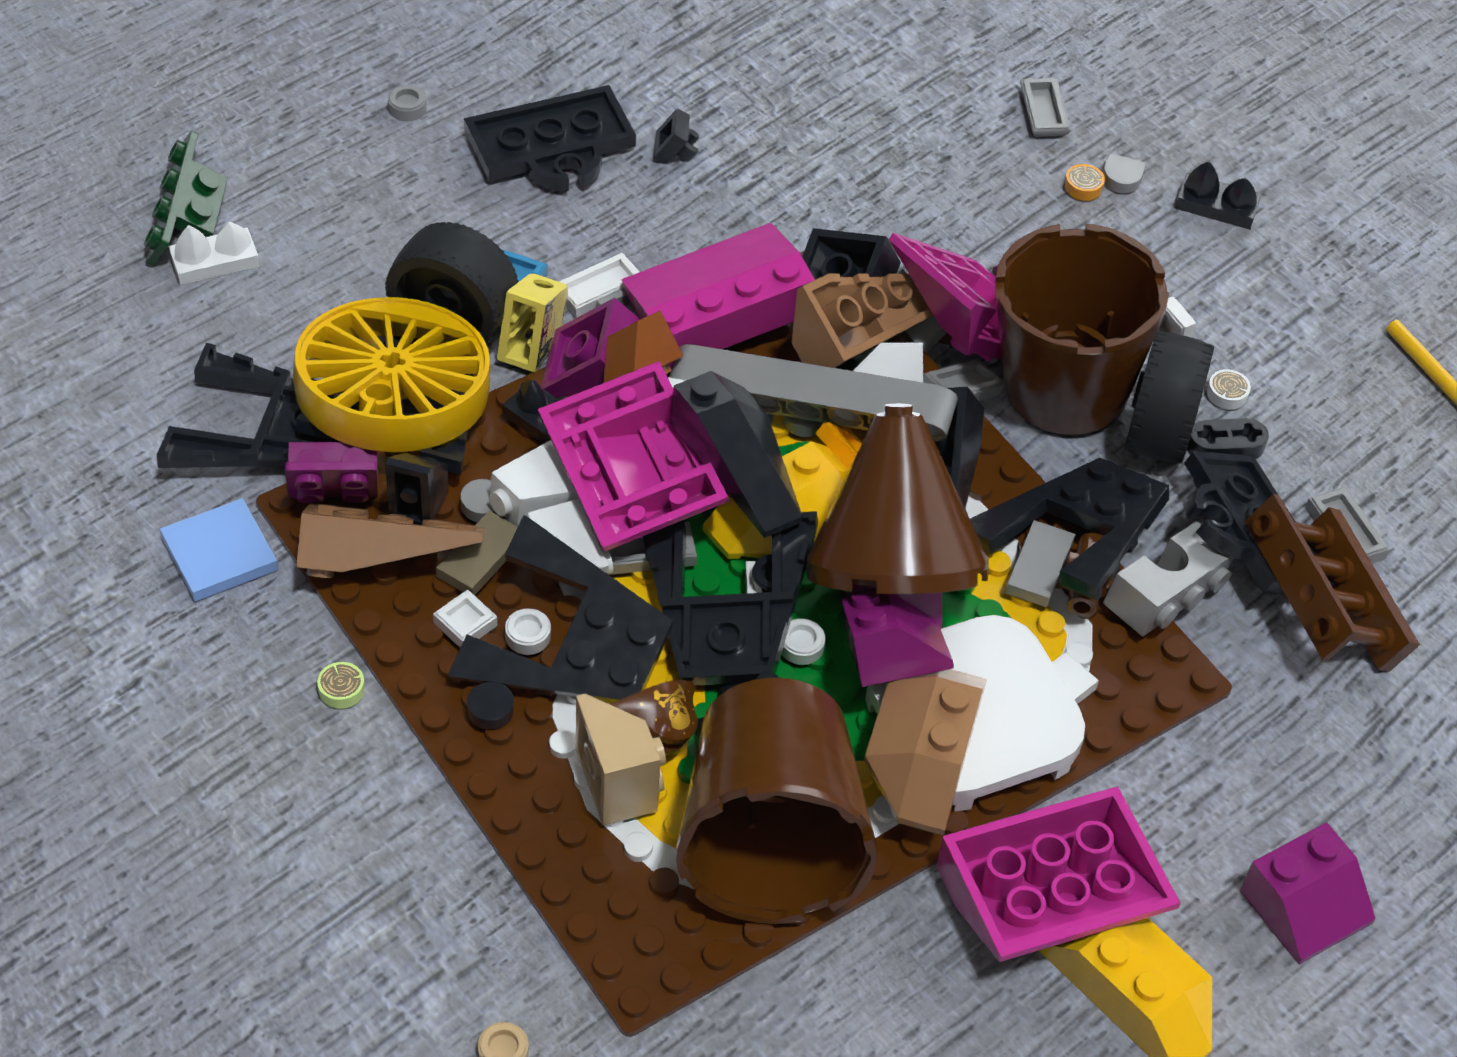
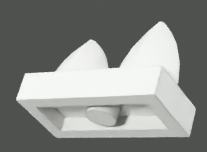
M228 222L219 234L205 237L199 230L188 225L179 236L177 243L168 246L170 259L180 285L260 267L258 253L248 228H242L232 222Z

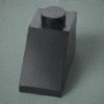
M408 453L388 457L385 469L389 514L406 515L408 518L414 519L413 524L422 525L423 520H436L449 492L447 463L439 462L430 457H420Z

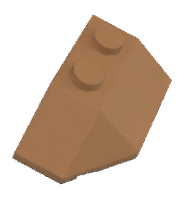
M949 669L887 683L864 761L879 790L891 806V812L897 823L944 835L985 690L986 678Z

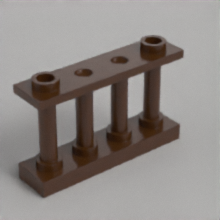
M1273 494L1244 522L1322 660H1330L1348 642L1364 644L1378 670L1390 672L1420 646L1416 636L1340 509L1328 507L1311 525L1294 522L1280 496ZM1306 542H1308L1311 545L1316 555H1313L1312 551L1310 550ZM1326 576H1329V578L1335 583L1333 587L1331 586Z

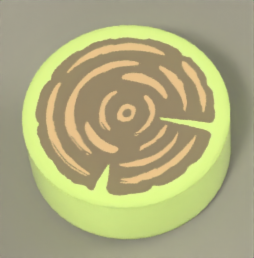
M332 663L326 666L318 676L317 683L320 699L329 707L336 709L352 707L364 695L363 673L352 663Z

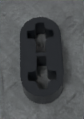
M1248 418L1198 421L1193 426L1187 450L1189 454L1194 451L1254 456L1257 459L1262 456L1265 450L1269 432L1261 422Z

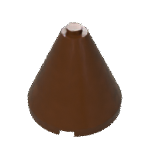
M886 404L885 412L875 415L807 556V579L817 585L845 591H852L853 584L877 587L876 594H928L976 587L978 585V573L982 575V581L988 580L989 559L922 414L913 412V405Z

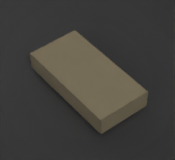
M490 510L475 525L485 527L483 542L454 548L436 567L437 578L462 592L468 589L474 596L506 562L505 553L518 527Z

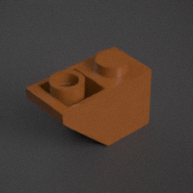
M661 310L607 337L603 383L658 361L666 374L672 372L669 363L679 359L683 354Z

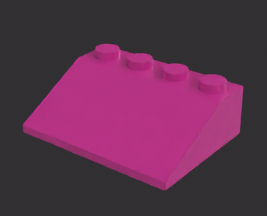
M768 223L623 278L621 282L639 319L661 310L679 347L691 344L724 349L794 322L797 289L815 279L800 252L772 223ZM674 361L671 362V363H669V366H670L671 369H672V366H673Z
M1118 786L942 837L936 868L957 910L999 962L1175 910L1181 904Z

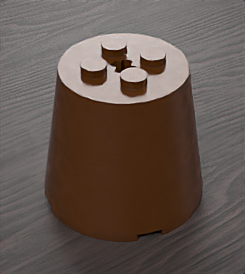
M1060 224L1040 228L1023 236L1005 252L999 262L995 279V296L1005 391L1013 409L1027 422L1049 432L1076 435L1102 429L1121 415L1130 398L1168 303L1169 292H1167L1164 279L1165 271L1159 260L1148 248L1127 234L1108 227L1085 224V229L1060 230Z
M788 678L751 680L736 685L722 693L706 711L676 848V861L681 879L686 878L692 887L696 889V898L708 907L733 918L757 923L779 924L806 921L805 913L819 910L827 906L832 911H835L851 902L866 888L875 872L877 864L876 840L846 721L836 701L816 686Z

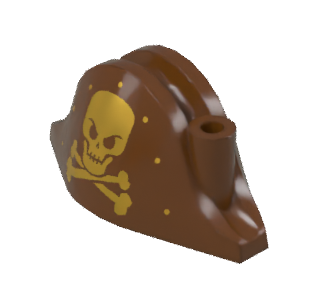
M668 681L610 703V705L646 720L652 738H660L665 755L678 752L696 732L698 726V718L693 704V695L696 687L692 681Z

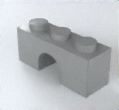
M1197 521L1170 538L1158 565H1155L1146 556H1142L1117 573L1103 604L1142 637L1158 626L1161 629L1167 627L1175 619L1179 611L1184 608L1188 611L1193 609L1201 601L1205 593L1210 590L1214 593L1219 591L1231 576L1228 568L1234 558L1226 556L1206 543L1196 533L1201 526Z

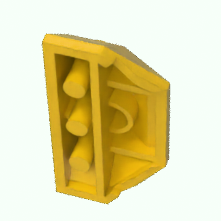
M811 441L782 456L801 512L817 511L819 524L814 538L815 542L849 469L827 446ZM727 494L729 502L719 505L703 524L702 530L727 559H740L741 556L759 559L765 555L772 554V535L764 538L729 494Z
M1149 918L1038 950L1149 1057H1207L1211 1053L1212 976Z

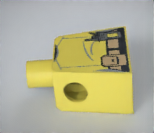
M528 274L506 292L497 360L534 373L537 371L551 350L555 330L563 326L568 295V286L566 284L537 274ZM533 332V335L527 340L526 334Z

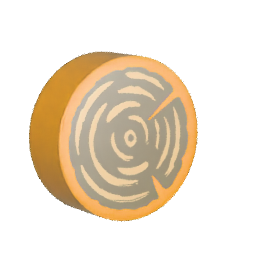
M1074 165L1067 171L1064 188L1071 197L1077 200L1091 201L1101 195L1105 177L1098 168L1092 165Z

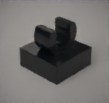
M677 108L656 130L655 159L668 164L677 154L681 159L690 161L698 153V148L692 145L699 139V134L689 128L690 114Z

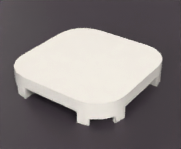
M997 615L976 617L942 628V634L954 663V669L952 670L987 679L952 804L954 805V812L972 809L974 799L1045 774L1051 773L1054 780L1067 774L1072 763L1080 753L1084 739L1085 722L1080 708L1037 637L1027 626L1012 618ZM888 682L867 686L865 700L869 713L876 711L878 714Z

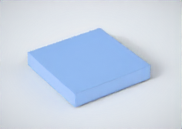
M243 498L160 528L161 538L194 602L278 570L277 559Z

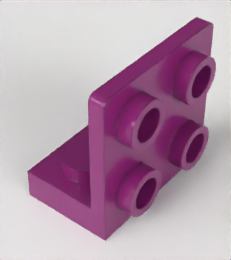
M289 442L288 462L285 463L289 498H297L302 503H319L324 501V498L342 497V500L345 502L361 503L368 501L369 497H378L377 451L354 447L343 442Z

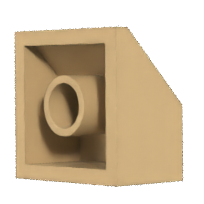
M587 694L576 696L575 750L602 825L657 812L658 793L664 791V781L660 766L666 765L665 751L660 738H652L646 720Z

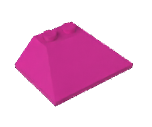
M892 233L888 240L940 327L953 337L950 341L951 345L967 356L976 353L987 361H991L993 358L1002 360L995 296L996 276L975 259Z
M659 361L538 409L541 420L604 552L729 502L728 495L711 462L704 465L670 423L673 387Z

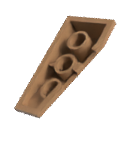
M827 274L797 289L792 345L802 363L837 368L934 315L909 274H888L885 277H869V274L840 277V274Z
M309 503L301 515L296 567L307 568V575L332 578L334 577V571L345 572L483 542L485 527L439 520H423L422 525L413 524L414 519L399 514L378 515L377 520L368 519L369 514L366 509Z

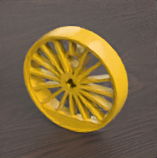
M379 297L357 300L335 307L317 317L305 328L298 339L294 354L293 383L295 395L305 417L326 435L345 444L367 450L408 452L435 447L451 441L466 432L477 422L486 407L490 390V356L486 342L473 325L458 314L441 306L415 299ZM377 336H385L386 347ZM393 336H402L397 347H394ZM311 378H323L317 381L311 380ZM451 390L464 392L465 394L459 395ZM344 391L334 399L328 397V395ZM424 395L444 405V407L435 409ZM408 397L420 414L403 415L401 400ZM359 401V411L350 408Z

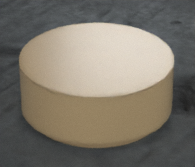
M494 1023L481 1033L478 1040V1057H528L529 1055L527 1035L519 1026L513 1023Z

